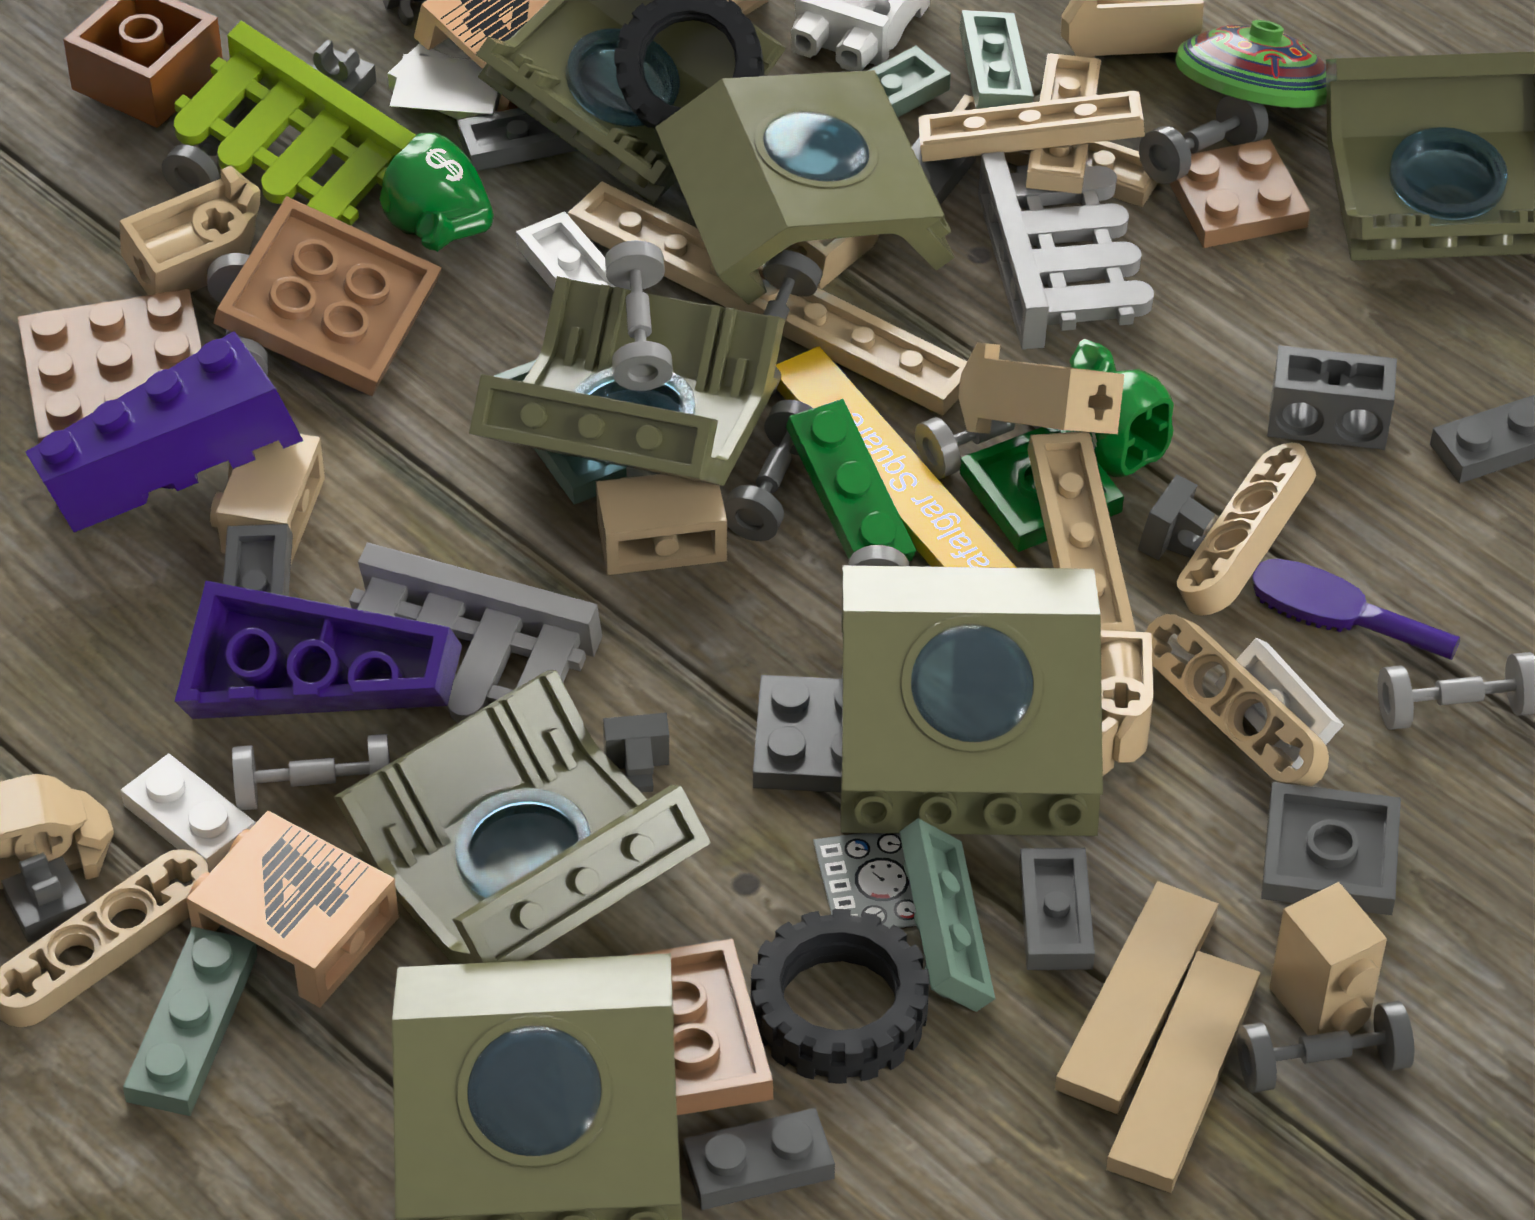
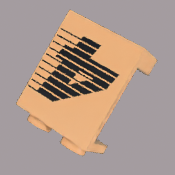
M427 0L421 4L414 38L427 50L450 38L483 69L487 63L476 56L487 37L507 41L549 0ZM583 55L572 65V80L583 68ZM501 95L497 112L519 108Z
M267 811L251 829H245L238 834L230 847L229 853L210 873L202 874L195 881L187 897L192 927L216 931L220 925H223L294 964L299 997L319 1008L399 918L395 878L270 811Z

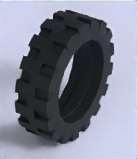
M654 0L646 6L642 3L633 11V18L629 24L625 23L618 36L620 39L618 48H615L614 63L616 66L617 83L629 108L648 128L656 129L657 125L681 109V107L667 104L654 95L646 82L643 66L650 43L659 32L674 23L695 20L713 25L726 35L734 49L736 65L732 78L764 76L762 49L754 25L732 0Z
M833 909L832 915L820 916L819 911L802 915L801 922L792 925L790 922L783 924L775 931V939L772 943L766 940L758 951V965L753 964L751 970V1004L763 1047L769 1044L771 1047V1057L783 1067L790 1063L792 1066L797 1067L798 1075L814 1080L816 1075L828 1077V1083H847V1077L859 1076L861 1081H866L878 1077L879 1070L886 1066L890 1070L896 1068L904 1061L906 1050L914 1051L922 1037V1026H926L929 974L928 969L923 970L924 957L916 944L909 946L907 934L893 924L889 929L881 924L880 917L866 912L863 917L852 916L849 909ZM841 961L867 967L883 977L894 992L895 1001L893 1006L880 1019L861 1028L832 1030L812 1025L795 1014L784 998L786 986L800 972L820 963Z

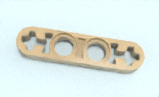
M1300 443L1281 444L1270 449L1258 459L1177 579V587L1189 611L1194 615L1203 616L1219 612L1237 598L1313 484L1316 472L1305 447Z
M1173 614L1157 617L1149 624L1145 632L1152 633V666L1271 778L1280 783L1314 786L1322 779L1328 768L1329 761L1327 746L1322 739L1200 626ZM1171 635H1178V644L1188 653L1195 655L1189 662L1186 659L1171 654L1172 647L1168 643ZM1222 665L1226 673L1225 686L1217 696L1207 698L1202 688L1203 678L1212 667ZM1262 703L1267 712L1266 723L1260 732L1247 736L1243 729V716L1250 706ZM1280 739L1287 744L1300 748L1299 755L1304 762L1299 769L1291 767L1293 764L1291 757L1282 749L1274 746Z
M185 849L172 850L159 856L0 967V1020L15 1027L32 1026L43 1021L190 917L187 904L189 892L195 881L202 874L209 872L208 864L204 858L194 851ZM175 878H177L180 882L183 883L188 882L192 879V884L186 887L179 882H175L171 885L169 884V882ZM162 900L163 905L158 906L157 903ZM137 909L146 914L145 920L133 928H119L111 923L113 917L123 910ZM72 946H86L94 951L92 957L80 965L70 966L58 961L60 954ZM47 968L48 971L42 974L41 969ZM17 988L25 993L34 991V994L27 998L19 993L11 996V992Z

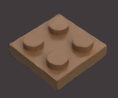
M1270 139L1191 154L1189 172L1184 177L1170 183L1203 248L1308 227L1310 210Z

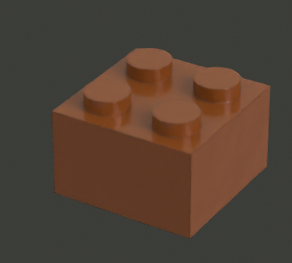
M108 0L63 39L72 90L156 128L161 126L176 112L174 103L183 94L191 98L214 76L211 74L210 65L218 57L223 59L218 17L179 0Z

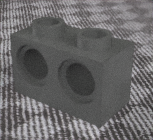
M1279 345L1271 392L1267 437L1385 450L1395 400L1397 358Z

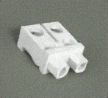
M795 0L796 20L791 29V49L794 53L811 58L813 55H817L821 48H826L836 52V62L840 64L841 68L849 71H862L869 63L879 65L887 61L889 50L897 45L905 27L914 16L921 18L930 6V0Z

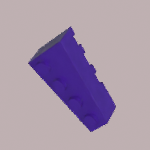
M233 331L221 339L206 343L197 353L173 367L154 373L145 383L121 397L102 403L93 413L69 427L50 433L39 444L25 451L75 533L146 504L149 496L148 492L161 487L165 489L175 488L176 491H180L199 483L197 474L203 470L229 461L234 469L256 460L253 450L278 440L283 449L304 440L276 388L236 332Z
M205 581L174 702L192 719L448 706L462 645L448 626Z

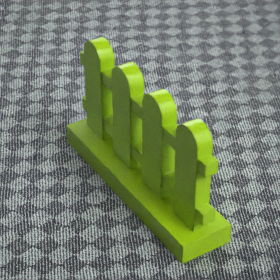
M241 20L227 35L230 59L225 61L218 57L210 65L211 74L214 76L192 99L183 94L174 103L175 111L178 112L174 119L176 138L185 145L194 146L202 143L211 134L221 141L217 151L221 169L232 166L242 174L253 164H256L265 170L261 179L262 193L269 202L282 204L286 196L293 198L297 193H300L310 200L307 206L352 226L359 218V210L355 208L357 204L377 183L382 186L383 177L390 162L416 135ZM245 97H248L257 105L236 128L224 122L223 120ZM289 125L301 132L279 157L267 150ZM334 154L345 161V163L322 187L310 178Z

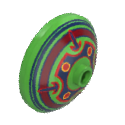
M1254 20L1251 26H1222L1196 34L1178 47L1175 63L1179 70L1190 79L1214 91L1254 103L1279 107L1306 108L1326 104V63L1306 44L1284 34V28L1274 22Z

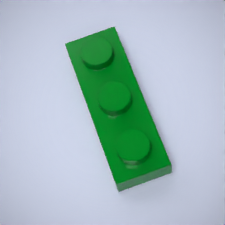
M844 399L789 416L786 429L848 559H850L854 552L863 547L885 545L899 550L906 556L909 562L912 561L916 548Z

